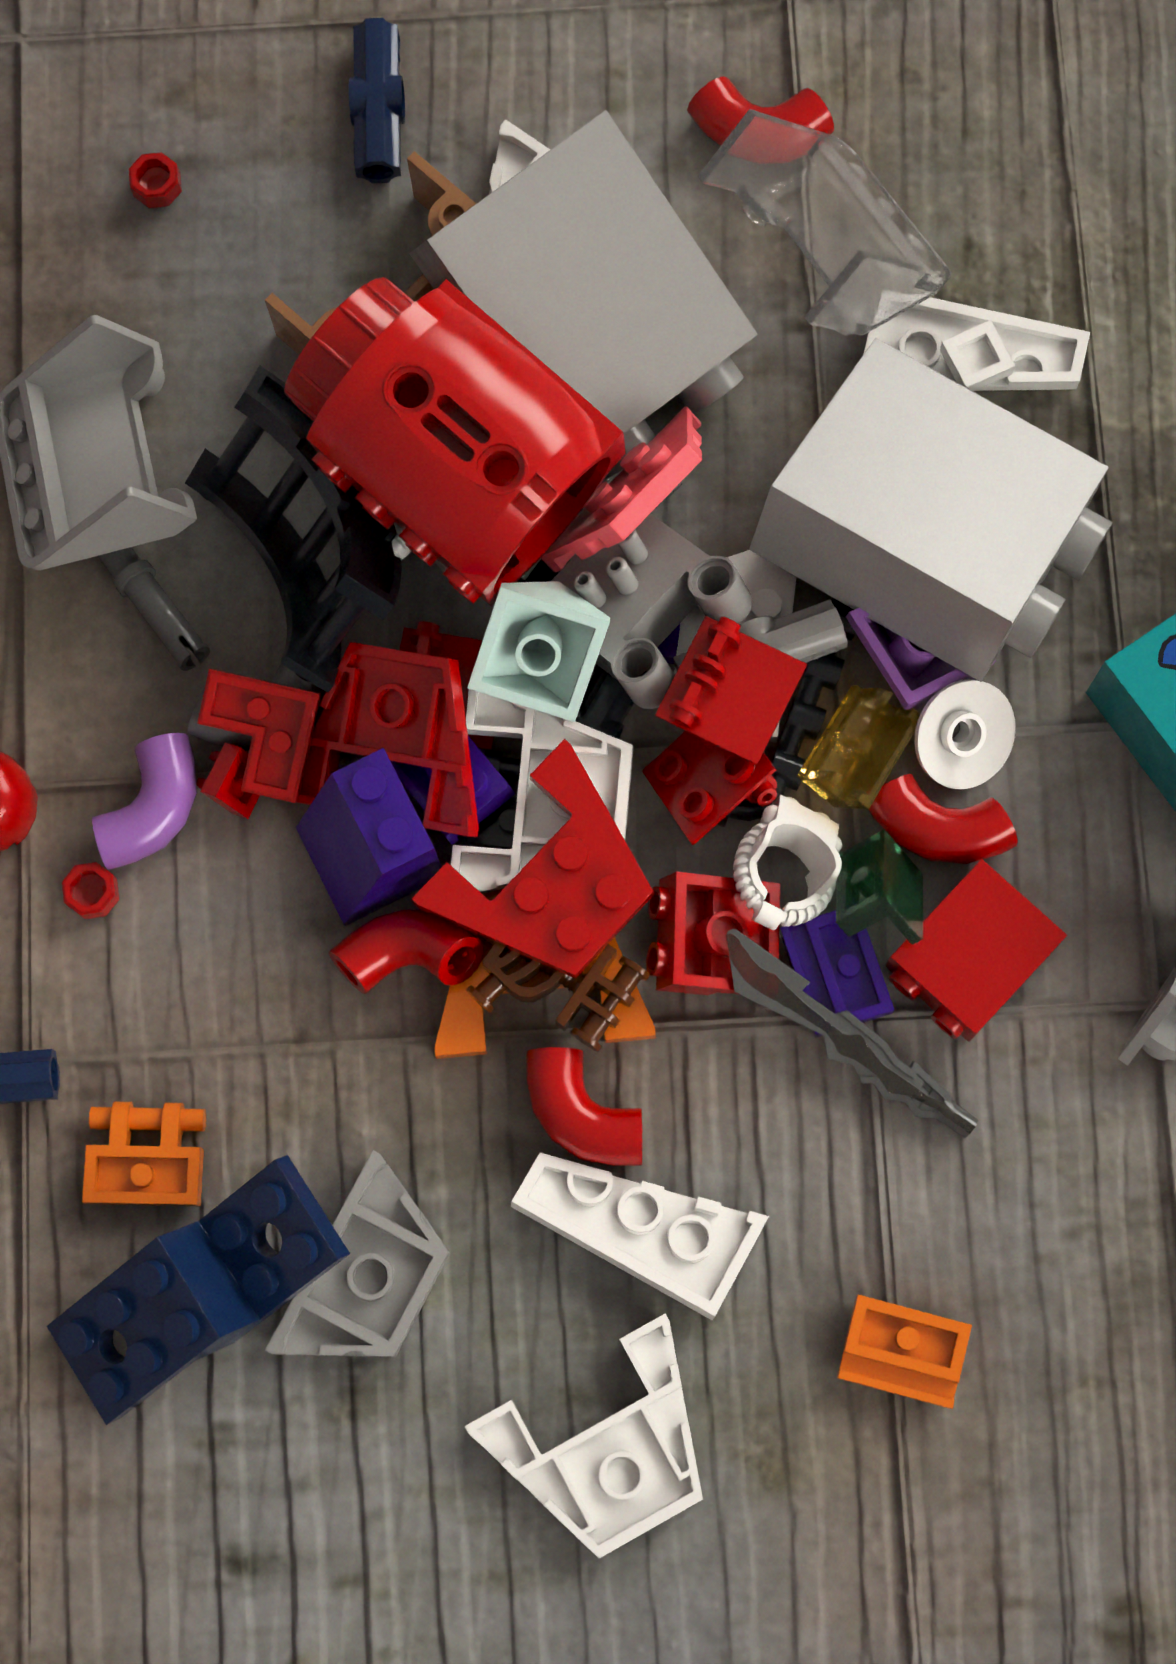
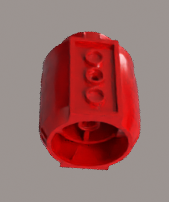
M384 277L373 279L364 284L342 302L311 337L295 361L284 389L285 395L314 421L306 439L317 452L311 460L320 468V471L343 492H346L351 486L355 487L359 491L355 499L363 505L362 508L387 530L393 523L397 524L403 530L399 537L429 567L436 560L447 568L443 575L449 580L448 583L472 604L481 597L492 607L496 601L501 583H516L564 533L594 495L606 475L626 454L624 434L621 429L447 279L438 288L425 294L415 302Z

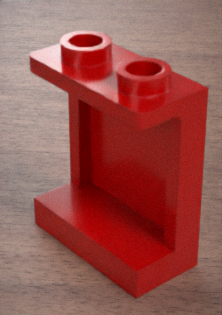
M981 859L890 956L885 966L892 972L888 977L889 981L900 993L912 1001L918 996L935 1011L931 1015V1019L943 1032L953 1039H957L961 1035L970 1042L1068 935Z

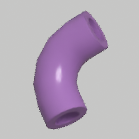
M167 733L139 743L135 747L142 781L138 796L131 804L119 810L92 817L96 843L107 870L138 862L164 849L186 825L197 790L195 760L189 737L185 733Z

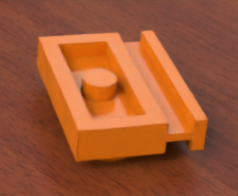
M858 1294L855 1298L836 1378L953 1409L956 1388L960 1380L972 1325Z

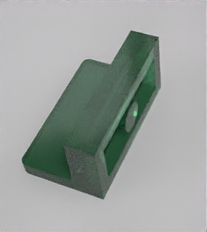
M883 829L840 853L842 865L837 877L836 923L847 936L851 937L888 917L912 945L923 940V875L887 831Z

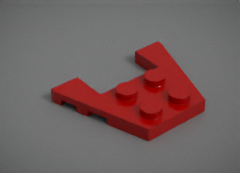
M350 642L338 666L339 670L334 686L329 693H325L320 703L324 710L312 733L297 803L311 805L331 773L338 770L341 751L367 756L384 748L390 761L431 768L432 773L423 820L424 828L467 837H478L479 824L459 660Z
M564 739L530 774V781L571 818L493 900H488L455 868L446 862L411 900L419 909L427 913L436 914L456 923L457 926L476 935H483L507 946L514 952L576 979L653 897L654 891L572 745Z

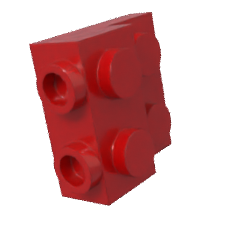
M676 871L659 879V886L652 888L654 895L648 901L650 919L658 920L657 942H652L648 948L646 957L647 972L650 976H656L657 991L711 995L717 992L738 994L734 991L730 965L731 959L737 970L750 985L768 997L778 995V977L761 969L749 956L739 939L733 934H727L730 929H737L779 959L780 924L773 931L752 921L754 910L752 908L748 909L746 907L747 902L741 900V892L737 891L735 886L737 882L734 881V878ZM761 881L768 891L764 901L780 909V883Z

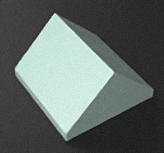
M559 581L501 583L467 688L575 722L610 623V617Z

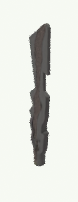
M730 929L727 932L728 952L734 991L824 1035L827 1058L854 1065L862 1084L874 1083L884 1099L905 1102L915 1117L936 1118L939 1122H943L964 1138L973 1131L978 1119L958 1106L951 1099L950 1093L915 1061H912L911 1065L908 1066L898 1059L884 1039L848 1010L833 1013L809 996L803 989L810 981L737 929Z

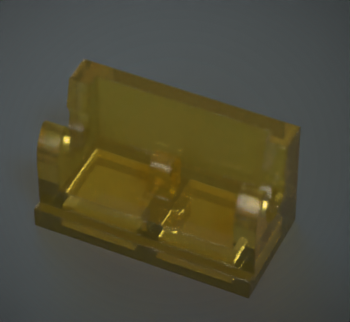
M858 685L851 686L797 775L798 778L834 808L869 809L915 732L920 713L914 708L905 710L903 706L898 708L890 705L888 702L893 695L891 691L882 688L861 689Z

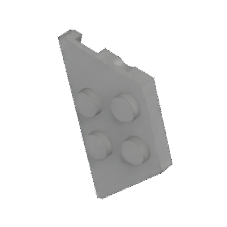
M373 1150L332 1225L350 1252V1255L292 1299L265 1349L269 1353L274 1355L396 1357L450 1255L449 1250L383 1156Z

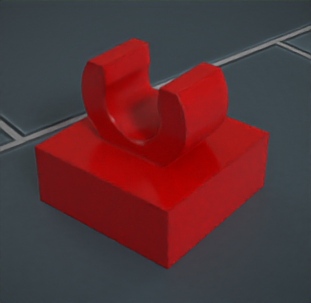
M225 742L221 751L211 752L209 759L215 763L207 779L198 778L196 785L201 789V793L230 813L249 819L260 797L257 794L241 791L249 753L239 746Z

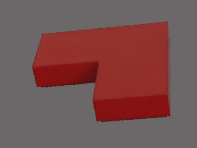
M210 668L197 724L252 736L241 791L296 803L299 797L321 693Z

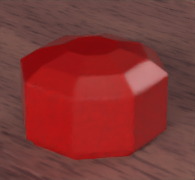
M162 152L142 154L129 168V182L134 198L148 208L170 206L182 192L181 175L178 165Z
M97 862L75 865L62 881L64 903L84 919L107 916L119 901L117 878Z

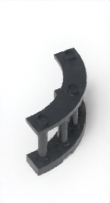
M259 365L234 407L246 415L247 418L220 458L206 448L204 449L186 479L185 484L214 504L242 531L270 570L280 592L287 623L285 651L280 663L295 672L301 679L311 682L329 693L334 686L339 670L338 666L342 650L341 641L364 610L384 620L395 605L400 589L402 572L401 558L394 555L392 540L397 535L394 523L387 530L362 508L363 505L355 499L359 493L355 487L351 486L346 492H343L320 471V468L311 460L317 452L306 439L314 421L285 395L286 383ZM264 431L269 433L294 458L268 498L237 472ZM309 477L323 498L326 508L302 539L290 522L283 516V513ZM337 532L340 546V564L328 581H326L316 558L334 533ZM345 596V599L342 601V603H341V604L339 605V607L336 609V606L339 604V602L341 601V599Z

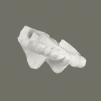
M781 794L772 805L764 809L760 823L753 826L740 841L733 863L734 881L737 882L735 885L737 891L741 892L740 898L742 901L745 900L747 902L746 907L748 909L752 908L754 910L752 921L774 931L779 924L783 927L804 924L816 918L820 912L824 911L835 891L836 880L842 865L839 855L842 841L838 837V823L830 820L829 816L824 813L814 812L800 805L799 801L795 798L785 797ZM778 846L790 850L801 859L810 871L805 877L808 886L807 899L798 902H788L782 910L764 901L768 891L762 884L757 870V861L766 847Z

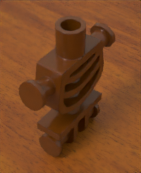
M477 934L493 945L482 961L484 969L489 975L476 988L470 985L466 991L490 1014L494 1010L491 1004L505 990L521 1002L534 1003L553 993L563 984L565 988L573 992V995L556 1018V1026L566 1031L579 1010L583 1008L590 1014L579 1029L573 1027L570 1034L587 1047L599 1052L602 1047L598 1043L609 1026L616 1028L620 1022L612 1012L618 1003L630 1007L635 1000L631 993L641 979L647 981L650 974L634 961L622 956L619 960L622 967L614 979L610 981L603 975L617 956V950L608 944L589 972L584 974L582 971L575 979L512 950L506 955L509 951L507 946ZM522 959L529 962L520 970L509 975L505 974L506 971L516 966ZM539 972H544L545 975L550 977L547 981L535 987L520 986L528 982ZM595 987L608 995L602 1005L589 998Z

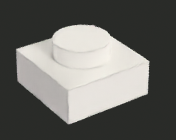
M991 320L943 340L940 346V352L956 382L973 392L1013 374L1015 364Z

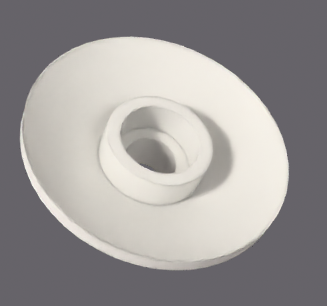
M976 679L955 681L937 691L924 706L915 729V752L924 772L935 782L952 789L973 788L992 778L1006 762L1015 739V717L1008 699L995 686ZM960 723L959 733L952 738L954 728Z

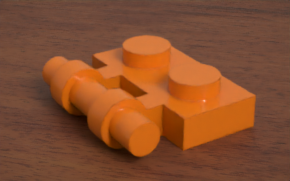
M114 1101L112 1107L90 1108V1129L110 1130L109 1145H86L82 1203L201 1207L204 1149L201 1147H181L184 1131H205V1109L184 1108L183 1103L173 1102L164 1103L163 1108L134 1107L132 1102ZM133 1130L161 1131L160 1146H130L131 1134Z

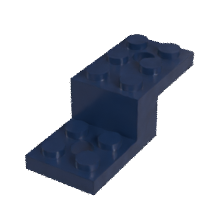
M286 1155L272 1161L199 1221L156 1237L46 1327L104 1423L108 1425L122 1418L194 1361L235 1343L350 1255V1252L293 1162ZM268 1223L274 1225L281 1234L282 1245L280 1251L273 1249L266 1239ZM114 1330L118 1331L126 1341L127 1350L125 1357L118 1353L113 1344Z

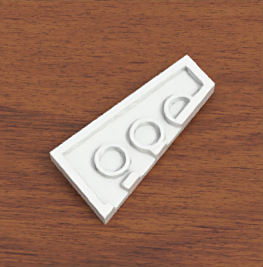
M879 286L864 353L873 340L877 338L956 382L940 352L942 341L991 320L1012 358L1015 368L1012 375L976 391L1077 389L1080 382L1090 332Z
M539 1153L511 1201V1207L712 1321L769 1218L767 1215L752 1211L745 1213L721 1206L720 1202L698 1197L695 1199L666 1191L663 1186L645 1181L638 1183L612 1176V1173L609 1171L544 1153Z

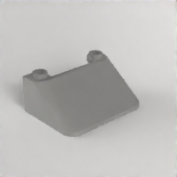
M92 315L7 384L0 392V458L18 557L25 567L38 571L173 537L197 520L193 500L187 492L177 488H169L158 495L138 401L145 396L152 397L156 395L164 384L165 374L162 369L163 360L159 342L98 315Z

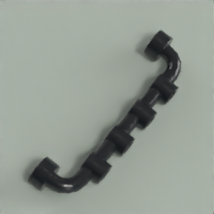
M832 597L831 602L837 608L846 638L852 641L856 632L846 616L854 609ZM836 652L807 662L802 682L771 761L777 770L772 774L777 782L776 799L780 794L784 795L786 787L797 791L801 784L809 760L799 757V751L805 737L816 740L827 712L826 709L816 706L822 688L835 689L845 663L844 659L834 656ZM745 799L717 825L725 827L728 818L743 821L761 819L763 811L767 806H760L758 803H751Z

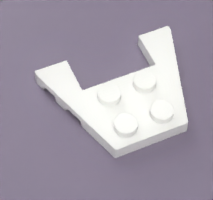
M469 689L466 711L467 734L521 738L523 743L512 849L453 845L451 866L482 894L503 889L571 818L530 781V774L564 739L572 745L625 840L633 745L576 721H569Z
M666 1314L659 1316L619 1339L642 1380L648 1395L559 1446L541 1454L513 1400L508 1401L465 1426L472 1438L481 1444L598 1558L605 1556L703 1500L671 1326Z

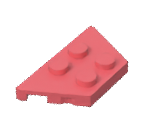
M687 406L683 407L648 444L642 442L625 455L620 462L623 470L609 484L606 481L601 483L585 505V509L541 557L553 572L562 570L574 554L581 560H584L603 548H609L624 541L702 460V450L699 447L702 444V436L696 430L701 426V422Z

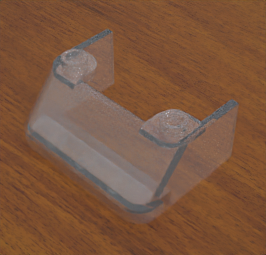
M749 109L698 175L704 184L736 192L744 202L742 205L743 212L756 224L765 227L769 223L784 228L827 283L829 288L804 316L810 325L833 329L845 336L850 334L862 336L934 296L951 278V272L947 265L859 155L845 142L833 135Z

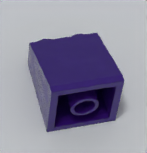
M384 748L331 773L296 826L302 842L344 926L421 889L441 868L435 848Z

